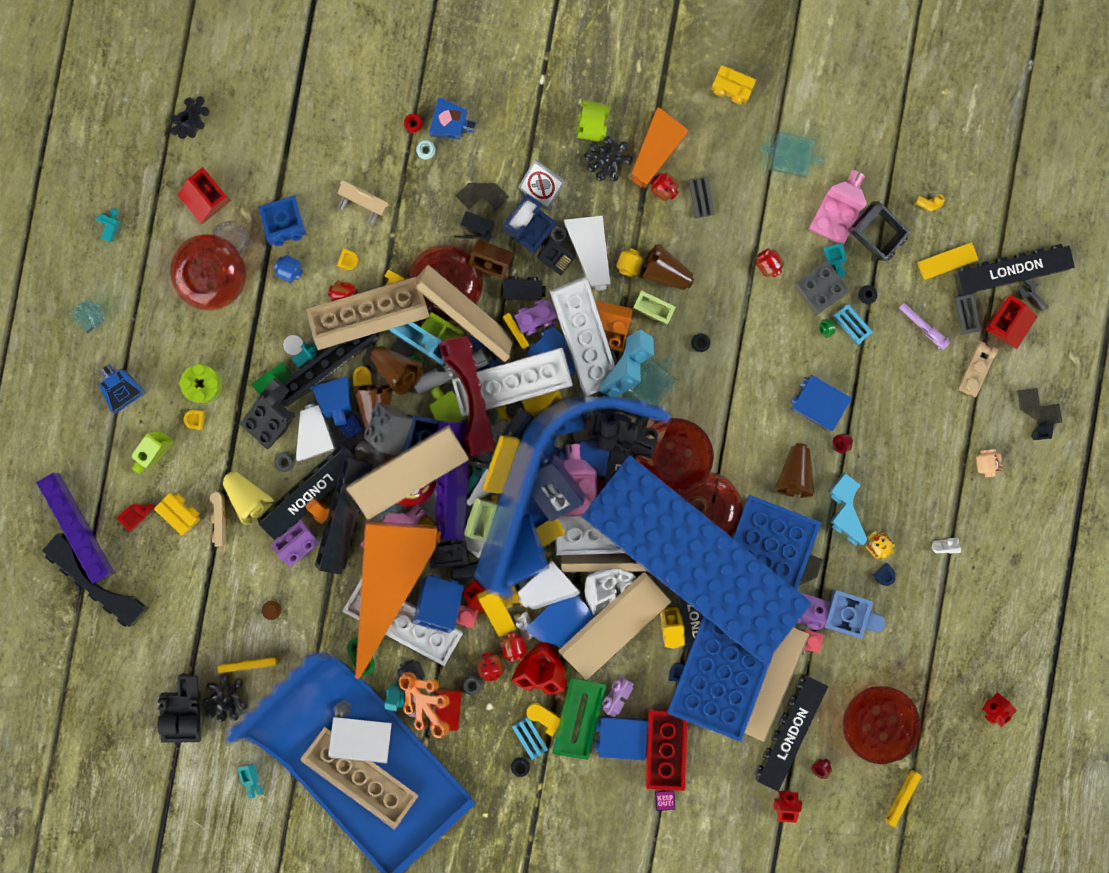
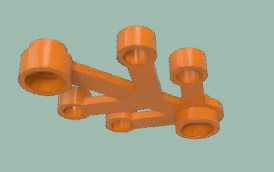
M412 672L404 673L399 679V685L405 691V713L410 715L416 712L414 725L420 731L428 726V722L424 718L425 711L433 723L431 727L433 736L436 738L446 736L449 732V725L444 721H440L430 704L437 705L440 708L448 706V696L422 694L419 688H425L428 692L437 690V680H420ZM413 695L416 698V704L413 702Z

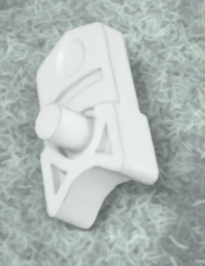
M959 538L933 541L932 550L935 553H961V547L958 545Z
M526 611L522 615L519 613L514 615L516 626L520 629L521 635L526 640L532 639L533 636L525 630L531 622L528 612Z

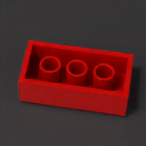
M648 708L645 788L685 791L688 721L668 714V709Z

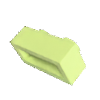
M641 290L633 310L667 326L676 307Z
M475 497L464 535L486 542L498 505L492 501Z

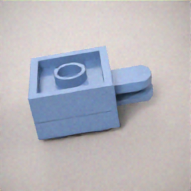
M832 589L828 601L831 603L827 622L824 625L825 628L860 639L863 638L865 629L880 632L884 628V617L871 612L873 601Z

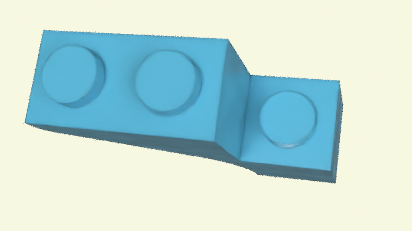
M413 322L388 329L433 361L441 365L444 363L440 343L443 341Z
M639 329L626 338L624 354L601 383L600 392L610 398H616L641 382L640 364L654 356L652 336Z
M843 473L828 491L832 494L831 498L838 504L843 503L829 522L833 524L832 528L840 534L844 532L849 536L847 540L855 546L857 544L864 545L867 538L853 506L854 495L861 485L846 473Z

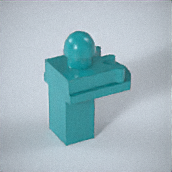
M112 208L109 211V215L101 213L94 218L96 221L106 224L101 239L108 242L114 241L118 228H120L121 220L117 219L119 215L117 208Z
M308 342L302 344L300 347L303 350L292 358L299 368L319 356L316 352L318 349L315 342L312 346Z
M399 682L395 683V685H389V688L386 690L385 709L397 711L398 707L404 706L405 691L401 689Z

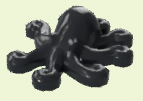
M202 96L197 97L195 104L192 98L185 99L184 104L187 105L185 111L170 118V122L176 124L175 127L171 128V134L174 136L178 135L181 139H185L187 136L194 138L198 130L204 128L205 123L202 122L200 114L204 117L208 116L210 110L207 107H201L205 103V99Z
M606 136L604 143L610 147L598 146L596 142H593L590 145L591 151L601 152V154L586 152L584 159L587 162L596 160L594 164L590 163L587 169L589 172H595L599 167L601 168V171L596 173V180L602 182L604 175L612 168L609 178L611 181L616 182L619 178L617 175L619 163L625 162L627 165H630L633 162V157L631 155L620 156L622 150L629 149L627 142H621L616 149L613 138Z
M228 673L220 676L222 686L214 682L207 683L205 686L207 691L210 692L215 689L217 692L213 693L209 698L202 700V705L205 707L210 706L216 700L212 709L206 711V716L210 718L215 717L217 710H219L220 714L217 716L219 722L227 719L226 711H230V720L236 721L239 719L234 702H236L240 710H245L248 707V703L242 701L240 696L235 693L237 687H242L243 680L240 678L235 679L230 687L227 682L230 678Z

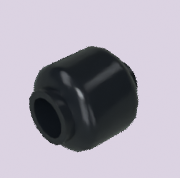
M411 659L399 665L400 668L397 671L399 678L406 672H412L417 679H425V673L420 662Z

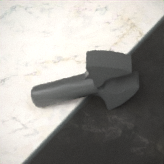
M1029 280L1023 281L1029 288L1028 292L1024 291L1020 285L1017 287L1021 300L1028 297L1042 311L1048 309V304L1036 293L1037 283Z

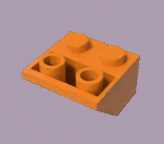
M596 300V307L609 348L623 352L633 309Z

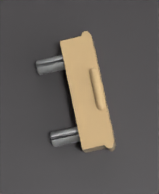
M347 181L340 182L341 186L337 194L341 195L342 198L338 209L344 210L349 199L372 211L367 221L370 225L374 224L378 214L384 216L388 207H391L390 203Z

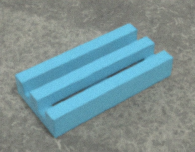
M846 304L833 316L857 345L873 333L849 304ZM847 310L867 333L864 334L844 311ZM840 315H842L844 319L851 325V327L858 333V335L861 337L860 339L841 319Z
M528 717L512 726L532 760L543 752L548 751V747ZM524 723H528L542 749L539 750ZM519 726H521L528 740L535 749V753L531 751L530 747L528 746L527 742L525 741L524 737L519 731Z

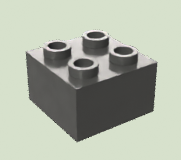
M825 261L793 285L815 316L850 291L828 261Z
M376 402L375 408L371 412L369 426L365 430V439L380 452L399 455L403 451L413 419L397 406Z

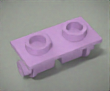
M620 675L614 681L608 696L604 698L601 709L613 717L616 714L619 715L625 704L620 698L628 699L634 689V683Z

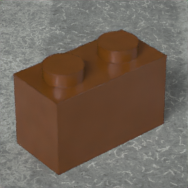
M478 239L472 250L468 267L504 280L514 252Z

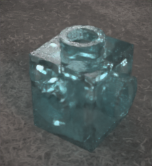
M90 299L80 303L71 312L75 322L87 334L94 328L99 327L105 320L102 314L104 312L103 308L97 302L94 304Z

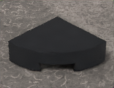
M1053 420L1040 423L1033 430L1032 439H1052Z

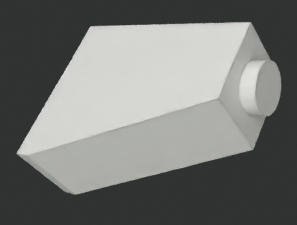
M315 403L305 406V410L300 411L296 452L298 462L336 449L325 415L320 405L316 406Z
M551 562L549 564L550 569L535 576L518 594L521 596L519 601L525 608L529 606L534 610L580 594V591L556 564Z

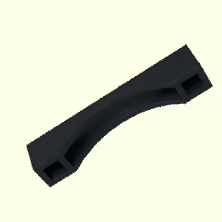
M57 533L42 550L49 562L56 563L64 575H70L74 579L76 586L86 589L91 599L104 605L102 608L107 613H113L118 617L117 621L122 626H134L149 609L135 596L116 594L104 589L97 583L92 584L63 533Z

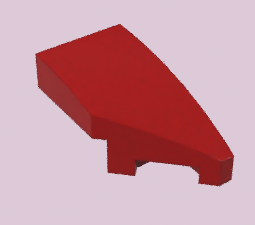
M132 504L116 520L130 533L156 506L154 504Z

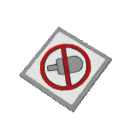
M535 159L518 188L549 210L566 181Z

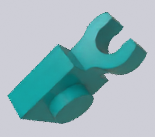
M842 243L823 248L825 260L834 267L840 278H844L846 274L842 264L847 262Z
M479 461L472 467L473 474L471 476L467 475V494L487 469V467H484L482 471H478L476 466Z
M254 763L237 767L242 786L247 788L248 798H255V790L257 795L264 794L263 788L257 784L259 778Z

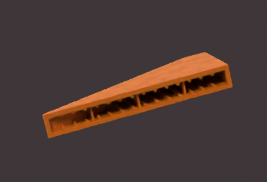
M366 521L356 664L357 679H360L433 554L436 543H440V531H437V525Z

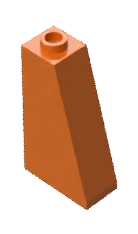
M659 107L655 112L631 174L632 181L639 187L644 186L646 188L689 132L687 128Z

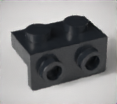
M453 539L447 543H441L440 540V543H436V548L429 559L430 568L469 564L466 540Z

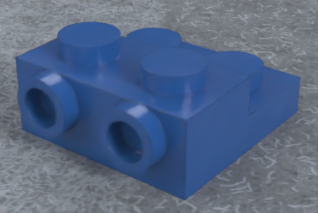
M295 196L259 206L266 239L270 246H281L284 244V241L290 239L298 241L303 238V235H307Z

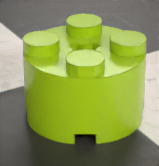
M582 100L581 107L583 109L578 115L576 129L578 134L576 138L600 142L606 136L607 125H604V122L609 116L610 106H606L605 103Z
M196 364L183 372L179 386L183 395L190 401L207 404L214 402L221 395L222 377L214 368L203 364ZM200 381H204V382H203V385H204L203 388L199 387V386H200V384H199Z

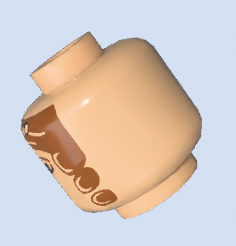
M996 449L981 450L980 454L976 456L977 471L985 474V477L997 476L996 472L1002 471V455L996 452Z

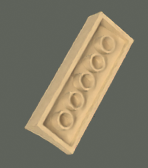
M427 265L415 279L416 288L506 362L510 357V350L515 337L432 267Z
M417 277L306 309L317 349H324L430 317L423 293L416 288L415 279Z
M448 425L352 482L346 489L367 519H370L469 460V457Z
M626 553L561 555L562 572H598L606 569L647 571Z
M643 572L558 651L587 680L666 608L671 601L650 577Z
M793 627L774 652L745 734L763 742L766 741L810 634Z
M324 727L302 756L301 762L395 830L418 795L373 762L328 757L331 731Z

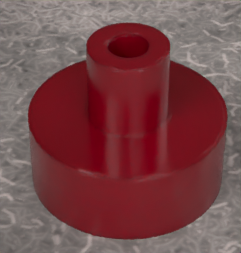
M842 433L833 438V447L838 453L842 454L852 449L853 439L848 434Z
M817 759L811 766L812 772L818 778L827 779L832 773L831 762L828 759Z

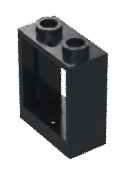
M872 201L848 229L879 261L890 260L895 255V250L908 240L907 236L911 233L880 201ZM878 214L897 232L882 251L877 249L862 234Z

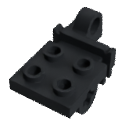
M276 377L259 394L254 405L240 422V425L267 450L288 429L287 425L296 417L281 404L290 390Z
M598 407L593 409L589 436L597 438L596 445L603 451H610L615 446H618L621 453L624 450L626 451V455L633 452L652 459L658 440V432L655 429L648 427L641 430L643 418L640 416L633 423L632 418L607 408ZM645 435H651L654 438L649 439Z
M180 674L178 676V692H162L159 695L158 704L160 705L158 710H160V715L158 717L157 729L158 734L161 735V743L201 741L200 703H197L201 698V691H199L198 676Z

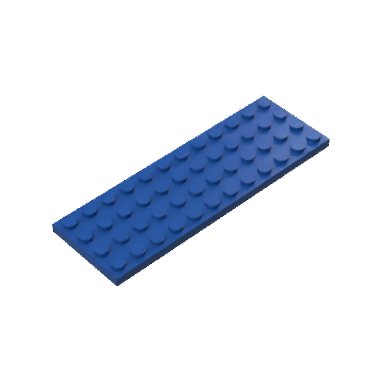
M628 456L581 516L763 664L767 663L812 604L809 599L631 456Z
M748 495L733 539L797 590L821 522ZM703 616L667 713L741 742L773 655L766 664H763Z

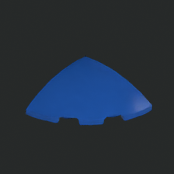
M530 515L520 520L502 582L509 588L550 569L543 553L544 548Z
M577 595L549 604L525 630L544 643L548 642L558 647H563L595 616Z

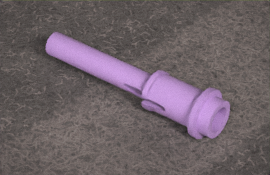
M905 303L899 307L903 313L927 333L925 336L938 346L937 349L944 350L951 343L948 340L949 337L946 338L935 327L929 326Z

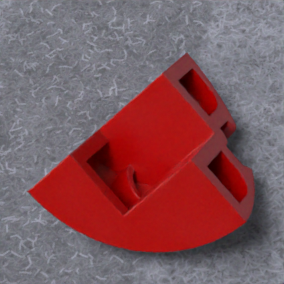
M541 642L529 651L517 666L511 679L513 683L525 690L540 689L543 690L544 694L560 693L565 691L566 687L563 664L553 645L548 642Z

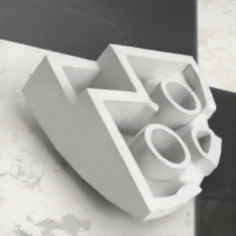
M606 569L588 575L585 582L586 606L593 615L601 612L637 577L631 572L623 571L622 569Z

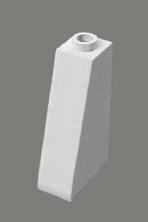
M603 216L564 220L568 236L584 274L588 278L590 288H595V291L606 290V287L610 286Z

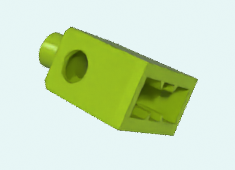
M438 386L430 392L435 402L429 407L436 420L463 422L468 418V416H461L457 397L452 391L444 394Z
M161 430L147 433L131 456L136 461L131 468L136 473L141 474L145 468L155 466L174 441Z

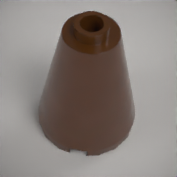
M660 244L654 245L645 258V267L642 266L639 277L644 280L681 290L689 289L694 282L693 273Z
M385 346L375 347L371 352V361L396 394L403 395L408 393L406 390L409 387L413 389L420 381L423 370L421 369L422 364L419 361Z
M371 385L366 390L365 386L354 389L365 429L369 426L371 412L375 408L376 402L391 405L393 390L389 385Z
M796 443L795 446L791 447L776 484V490L779 494L789 497L801 495L800 498L813 497L814 483L811 451L807 448L806 444Z

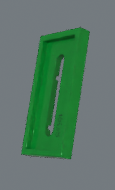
M570 678L552 751L553 754L585 760L589 759L597 720L599 719L607 687L606 684ZM586 693L587 700H585L579 731L577 732L576 740L571 742L581 697Z

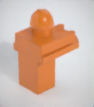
M312 498L305 507L314 519L322 524L324 521H327L330 509L322 499L317 502Z

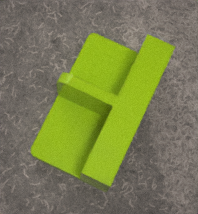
M432 312L429 313L430 317L426 318L420 327L442 341L458 338L464 334V332Z

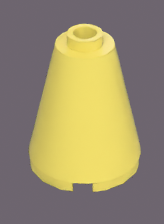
M230 472L223 479V486L243 525L253 524L251 520L258 518L272 506L271 502H274L272 497L238 472Z

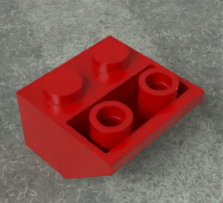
M203 167L187 179L177 194L201 224L205 223L231 201Z
M1010 294L1002 299L984 330L1013 348L1018 349L1037 316L1027 304Z
M439 688L437 692H434L433 696L447 695L449 705L440 708L432 704L435 707V713L440 721H444L449 725V731H458L462 689Z

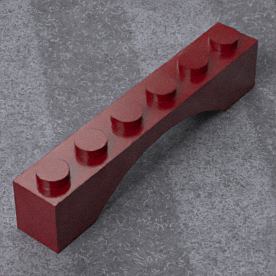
M468 336L447 339L440 343L444 363L460 379L468 401V421L462 436L465 453L469 457L495 450V440L489 428L490 419L485 411L486 402L481 394V381L477 377V364L472 355V343L469 341Z

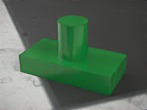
M281 362L251 385L259 395L275 377L283 383L293 375L286 365Z

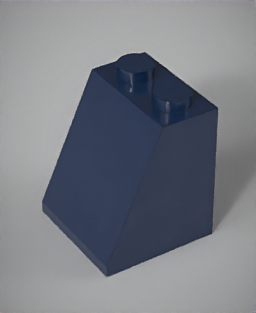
M407 414L413 421L402 453L438 432L439 422L445 421Z

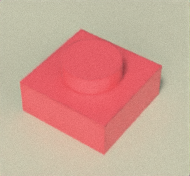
M461 604L456 623L473 629L479 611L476 610L474 612L469 606Z
M804 629L805 633L810 634L804 649L819 653L824 634Z

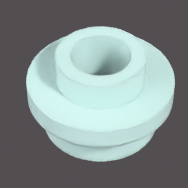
M423 140L417 145L416 152L420 158L427 160L434 156L435 146L431 141ZM428 147L430 150L428 153H423V148Z

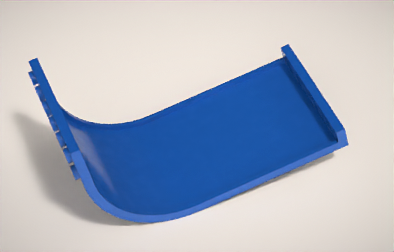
M580 396L560 400L536 414L520 438V443L504 488L498 496L496 503L498 506L487 540L484 542L474 577L489 592L510 598L512 589L502 582L539 458L547 441L559 426L576 414L598 407H607L632 416H640L644 419L669 422L671 414L665 412L666 408L657 405H647V402L638 399Z
M310 653L303 660L304 665L298 668L295 667L288 674V680L279 682L272 689L274 691L273 694L264 696L257 703L259 705L258 708L249 710L242 717L244 719L243 722L236 723L227 731L229 735L225 739L229 744L246 740L269 753L304 786L381 873H403L468 812L477 801L394 711L385 709V701L361 677L357 679L356 672L330 653ZM343 700H346L347 703L350 702L352 705L350 708L351 712L343 717L344 719L392 723L387 763H373L418 795L395 830L301 762L302 756L324 727L332 732L333 717L341 718V716L336 717L334 715L333 708Z

